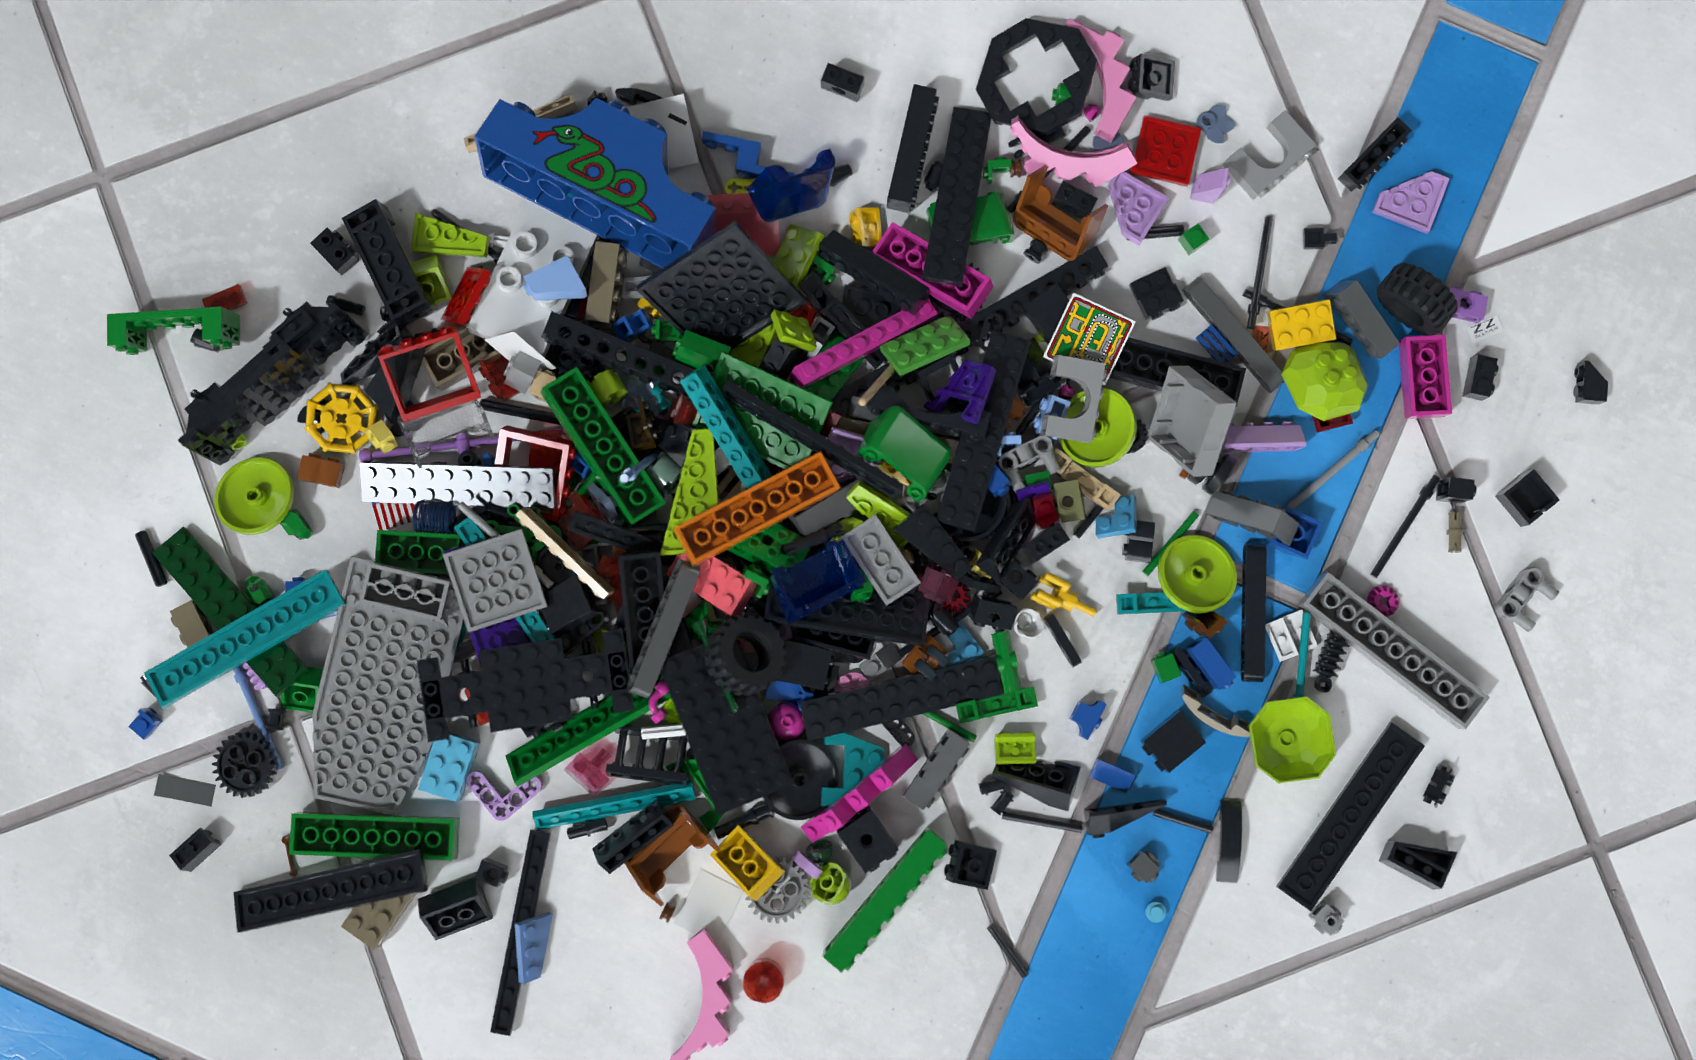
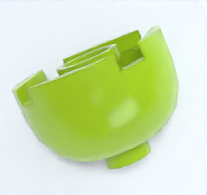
M832 862L827 863L825 866H819L823 872L818 879L811 877L810 880L812 896L817 901L828 905L841 903L847 898L851 890V879L848 872L840 865Z

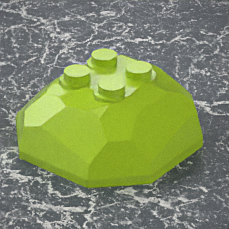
M1324 341L1292 350L1281 374L1297 408L1322 421L1357 412L1361 407L1369 385L1354 349L1342 342Z
M1308 697L1265 702L1249 724L1254 764L1279 784L1320 778L1336 756L1330 714Z

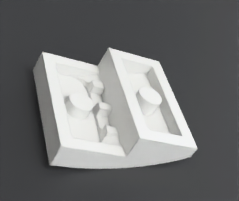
M1303 609L1265 624V629L1280 662L1299 655ZM1311 628L1309 630L1308 650L1318 647Z

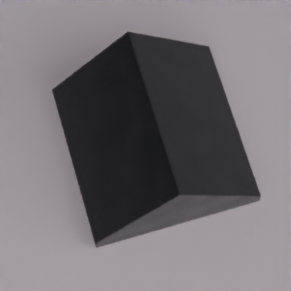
M1034 337L1029 339L1031 340V345L1018 386L1020 390L1032 382L1035 383L1047 371L1048 373L1051 372L1052 365L1048 359L1043 357L1044 352Z

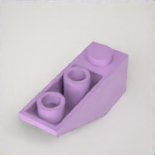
M1229 168L1197 175L1193 180L1190 199L1213 204L1217 198H1220L1221 193H1224L1225 188L1229 186L1231 178L1228 175Z

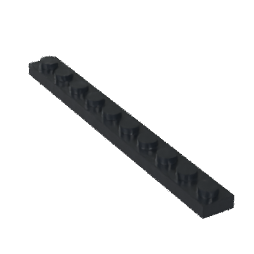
M729 380L724 384L722 394L725 399L814 452H821L824 458L896 500L904 484L900 483L897 478L883 473L880 468L868 464L861 457L848 452L843 446L836 445L826 436L814 432L809 426L794 420L791 415L782 413L774 405L767 404L759 399L757 395L742 389L740 385Z
M531 829L529 833L490 1033L506 1036L512 1035L522 984L519 982L515 923L535 917L551 837L550 832Z

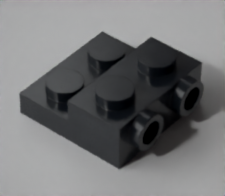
M1142 53L1134 57L1129 64L1132 78L1128 82V89L1131 90L1133 95L1147 100L1150 98L1165 101L1172 100L1175 61Z
M1166 267L1129 284L1145 320L1149 318L1155 320L1163 316L1162 312L1167 310L1173 312L1181 307L1180 304L1184 301L1176 283L1173 284Z
M955 840L954 844H951L949 847V856L951 858L949 864H946L944 868L945 880L988 890L997 850Z

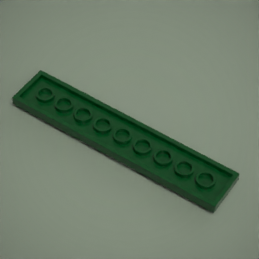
M184 526L152 552L218 630L256 609ZM285 641L246 662L276 697L283 694L309 671L307 666Z

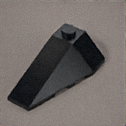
M391 319L381 326L377 331L379 333L378 337L372 343L368 341L363 354L355 356L340 374L342 385L353 384L377 373L381 367L378 351L385 345L392 344L394 346L400 336H412L406 326L402 327Z
M1036 761L1034 764H996L992 776L1050 807L1069 811L1081 767L1054 761V764H1043L1042 761Z
M1160 799L1084 809L1087 834L1093 835V838L1105 837V833H1111L1167 805V800Z

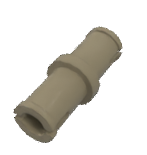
M1448 512V552L1453 553L1455 551V553H1461V535H1463V530H1461L1462 513Z

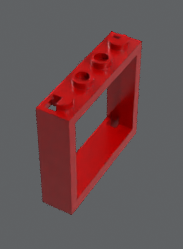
M445 326L435 333L426 332L413 340L412 338L402 340L401 344L394 346L392 344L385 345L378 351L379 361L404 423L481 398L478 384L456 326ZM453 337L471 386L406 407L387 358Z
M508 425L504 426L499 432L495 465L509 466L513 438L563 450L556 490L557 507L553 511L539 508L544 519L558 522L562 517H565L566 510H568L566 499L571 491L569 480L574 473L572 461L577 454L575 452V445L572 440Z

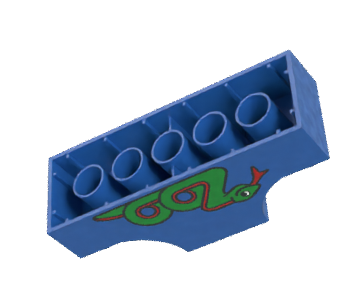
M595 98L588 107L574 115L545 119L535 117L534 111L522 102H515L511 105L499 99L474 136L484 178L614 244H620L621 248L661 268H664L715 234L716 208L713 207V202L700 192H693L689 195L677 189L667 176V133L664 127L653 119L646 118L643 122L631 116L629 110L620 102L612 100L606 103ZM568 193H570V194L575 195V196L572 198V197L567 196V195H568Z

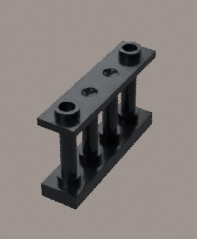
M628 723L614 731L616 734H619L615 762L606 765L605 772L607 776L688 785V774L683 771L688 742L686 735L657 738L659 739L655 767L647 769L643 766L647 739H642V728L632 727ZM627 735L639 736L635 764L632 767L624 766L623 763ZM667 740L679 741L675 769L672 772L664 771L665 769L663 768Z

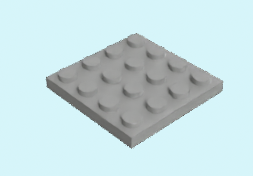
M522 529L443 554L468 633L548 607Z

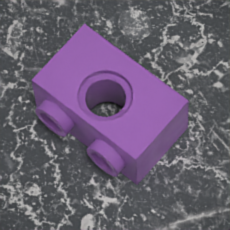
M1457 286L1449 288L1458 302L1457 312L1452 318L1474 323L1484 319L1488 296L1482 295L1479 291H1463V288ZM1461 299L1466 302V308L1461 305Z

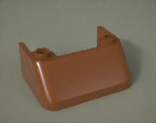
M1044 165L1027 176L1013 216V222L1018 229L1041 242L1065 260L1073 261L1080 256L1099 231L1108 205L1104 204L1091 214L1085 216L1081 223L1077 222L1050 204L1052 192L1048 186L1043 184L1048 169Z
M681 804L674 805L668 811L674 826L624 863L641 891L661 907L664 903L657 892L664 887L666 882V876L663 872L691 844L696 849H701L709 844L717 852L720 850L709 832Z

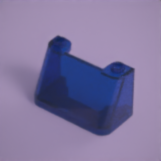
M831 149L819 152L816 156V162L800 174L789 177L785 168L780 165L768 166L747 188V191L760 217L764 221H777L818 208L826 202L836 162Z
M836 539L829 541L825 544L826 548L789 568H784L782 565L772 570L773 574L770 578L788 624L852 593L866 583L844 539L838 542Z

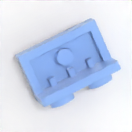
M1016 432L1004 433L997 460L1001 457V449H1013L1021 444V435H1016Z

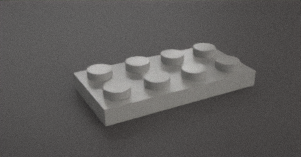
M876 515L841 537L886 606L920 584L915 573Z

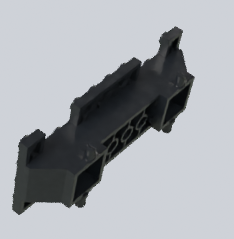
M306 301L298 309L303 307L317 324L291 346L286 344L273 356L267 354L263 349L222 386L214 382L202 392L193 389L194 392H190V396L194 400L184 408L189 416L186 433L178 439L179 443L219 466L228 462L235 453L229 445L235 443L237 438L243 432L248 431L256 421L264 426L272 423L278 414L288 409L295 399L304 395L306 390L312 384H316L321 376L325 374L318 367L319 365L324 364L329 356L339 351L346 341L353 347L361 344L369 335L368 332L334 303L329 307H315ZM285 308L286 310H283V314L288 319L298 309L292 311L290 308Z
M623 629L602 632L605 648L603 653L591 652L590 640L586 641V645L585 641H582L583 654L577 657L565 658L562 638L480 650L479 656L482 671H470L469 659L460 660L462 672L453 676L441 677L439 657L417 660L428 742L450 739L447 718L468 716L469 728L478 727L476 715L488 712L490 733L573 720L571 699L588 697L590 698L591 709L600 708L598 696L607 693L612 695L614 713L635 710L633 693L627 691L630 671ZM585 670L593 672L594 678L592 681L584 680L583 672ZM462 689H467L470 692L468 700H463L460 697Z

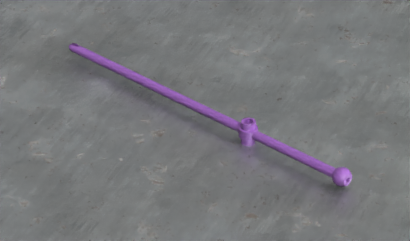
M670 415L655 416L667 421L672 420ZM563 427L534 431L551 436L568 435ZM468 433L457 434V441L394 448L386 454L381 450L372 451L369 448H364L359 452V459L361 462L373 461V459L450 449H458V454H461L463 451L470 450V447L498 444L499 435L468 439ZM513 438L512 442H514V441H522V440H518V439H514V438Z

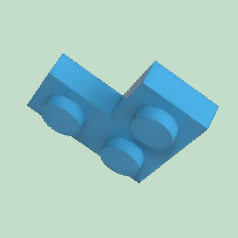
M1135 495L1120 496L1115 502V515L1096 518V536L1098 539L1137 532Z
M961 621L957 622L960 627L948 637L956 649L947 655L950 661L946 666L977 659L984 653Z

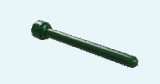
M707 619L692 624L694 632L701 636L705 647L709 645L707 640L709 638L708 627L710 625ZM723 690L732 712L737 713L740 708L733 691L727 692Z

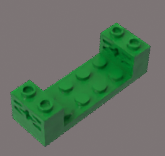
M223 307L107 314V346L115 348V351L126 352L127 355H138L141 351H147V330H157V327L176 329V326L194 328L195 325L201 324L202 340L210 342L211 346H220V349H232V346H240V314Z

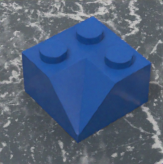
M1285 506L1283 507L1285 513L1299 523L1290 546L1283 544L1277 537L1274 540L1267 538L1265 545L1286 554L1308 559L1323 522Z

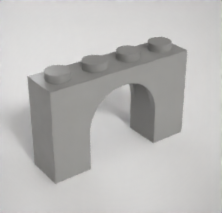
M1286 110L1271 121L1266 128L1282 146L1284 159L1280 166L1271 169L1260 167L1242 147L1223 163V167L1229 168L1228 172L1252 200L1257 196L1262 198L1270 191L1268 189L1270 185L1274 184L1276 186L1284 179L1283 174L1287 171L1289 173L1293 172L1299 166L1298 162L1301 159L1306 161L1314 154L1312 150L1316 144Z
M1054 355L1050 375L1072 379L1079 383L1085 393V403L1081 412L1072 418L1043 415L1040 435L1083 443L1092 442L1096 435V428H1094L1095 420L1099 417L1098 403L1103 395V389L1101 388L1102 380H1105L1107 373L1105 363Z

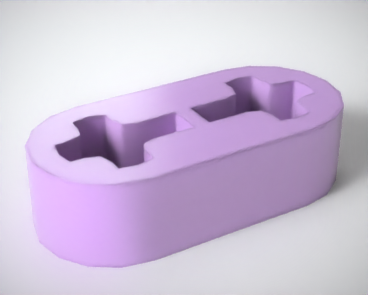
M797 850L792 856V860L813 878L818 879L823 872L819 866L801 851Z

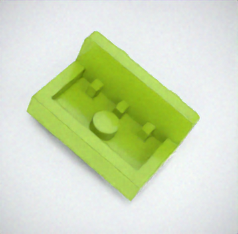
M1005 731L995 734V764L1036 763V734L1028 731L1019 733Z

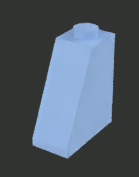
M568 256L523 276L525 284H523L524 290L528 296L532 295L535 301L587 297L586 288Z

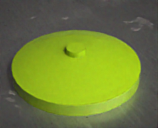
M1102 388L1103 395L1098 403L1099 417L1095 420L1094 425L1096 435L1092 442L1083 443L1059 438L1066 454L1074 461L1087 467H1105L1117 462L1129 451L1136 437L1137 420L1131 404L1122 395L1107 388ZM1084 391L1070 399L1069 402L1071 403L1065 418H1072L1081 412L1085 403Z
M255 457L240 461L222 476L217 485L214 497L216 513L221 522L236 533L243 535L265 533L276 527L288 514L294 498L293 482L289 473L271 459Z
M1188 535L1178 538L1164 550L1158 563V579L1164 593L1175 605L1188 612H1213L1227 603L1235 591L1237 584L1235 564L1229 553L1210 538L1199 535Z

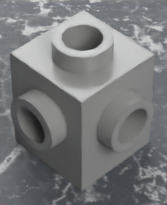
M1322 901L1308 915L1315 922L1314 927L1322 935L1324 933L1330 936L1337 934L1345 922L1340 917L1342 913L1335 906L1332 905L1330 907Z

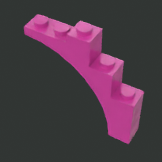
M904 744L843 796L801 826L802 830L814 843L826 834L832 833L844 826L858 811L868 806L882 791L892 786L918 760L917 757Z

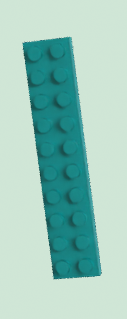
M325 569L147 670L144 674L161 708L165 709L335 612L342 605L345 606L346 603L342 600L341 594L329 571Z

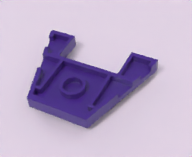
M966 360L949 378L951 382L944 389L939 388L935 393L937 396L932 402L927 401L923 407L927 411L939 414L949 397L969 401L961 417L967 422L977 424L997 370L990 365Z

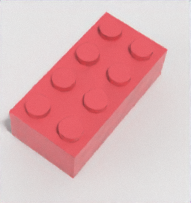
M678 554L666 575L671 577L679 559L690 562L687 555ZM717 555L698 564L700 573L693 592L730 616L740 615L758 584L744 578L742 571Z

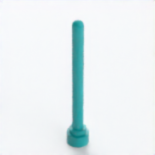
M1305 611L1302 615L1296 693L1293 694V698L1306 697L1304 695L1311 618V614L1308 611Z

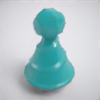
M655 386L652 389V394L657 396L658 414L663 415L667 413L671 415L670 410L674 409L676 404L661 395L662 390Z

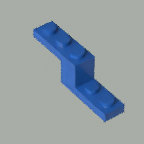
M703 131L701 139L707 148H724L725 151L730 153L739 151L735 171L740 178H757L758 181L763 183H769V181L777 182V185L783 187L794 185L795 174L793 172L758 166L762 149L761 142Z

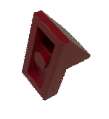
M1351 413L1326 421L1312 416L1317 433L1353 424Z
M1050 491L1031 497L1038 531L1053 527L1059 523L1060 520L1055 511L1053 496Z

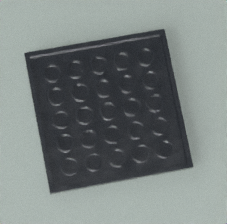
M736 221L636 285V291L682 336L685 330L727 345L731 347L730 350L772 325L771 314L774 309L791 313L807 303L806 297Z

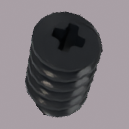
M1326 634L1331 640H1324L1328 647H1321V651L1325 654L1318 655L1322 662H1316L1315 665L1319 669H1313L1312 671L1329 678L1338 677L1339 675L1334 670H1341L1337 662H1344L1340 655H1347L1343 647H1350V645L1342 638Z

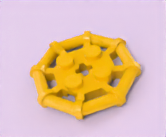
M329 382L326 387L310 400L307 399L306 427L304 429L323 448L322 451L351 453L352 455L356 454V451L369 441L364 430L366 427L362 426L363 414L369 413L368 427L376 423L377 410L379 408L361 390V386L332 384V382ZM336 392L351 393L349 399L337 398ZM331 395L332 400L325 406L319 404L326 396ZM358 397L367 408L361 410L354 402V399ZM315 409L321 410L320 423L314 424ZM338 413L341 415L346 414L345 420L347 422L345 424L337 422ZM322 427L330 435L327 441L317 431V428ZM359 430L365 433L353 443L351 437ZM334 438L346 439L347 445L332 444Z

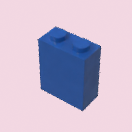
M1199 638L1185 648L1190 655V660L1199 668L1202 676L1210 683L1212 689L1221 690L1223 688L1225 690L1234 683L1232 680L1236 678L1235 674L1208 638Z

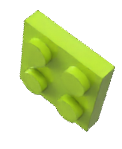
M774 309L771 318L780 342L814 352L817 345L808 321L802 317L798 318L787 312Z

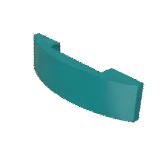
M1164 592L1116 594L1117 615L1186 611L1175 605Z

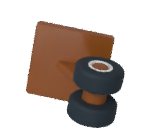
M926 633L924 647L915 646L906 655L901 664L912 674L921 672L932 681L937 676V672L934 670L936 666L940 664L942 667H945L950 660L946 656L947 651L929 633Z

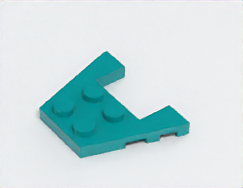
M846 733L824 737L823 745L844 746L842 788L822 787L821 806H827L835 802L884 761V748Z

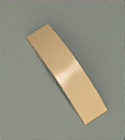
M1056 448L1053 455L1061 468L1056 474L1064 481L1079 479L1082 494L1109 511L1121 495L1107 484L1100 482L1073 462V459Z

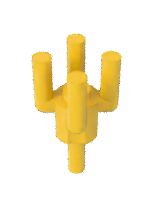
M1048 571L1045 575L1041 574L1039 576L1038 582L1053 588L1050 595L1039 589L1037 593H1032L1031 600L1051 610L1061 607L1067 611H1072L1073 607L1093 617L1095 616L1097 609L1079 601V594L1070 590L1071 584L1068 581Z

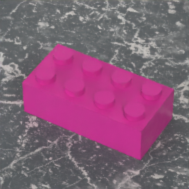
M1446 335L1414 336L1401 339L1399 341V356L1405 419L1438 418L1452 414Z

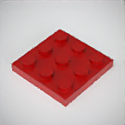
M1144 115L1134 154L1137 164L1131 167L1130 174L1188 187L1201 128Z
M467 267L441 320L464 326L465 323L467 324L472 317L471 311L473 307L477 306L481 300L480 294L483 288H486L490 282L489 276L491 272L484 268Z

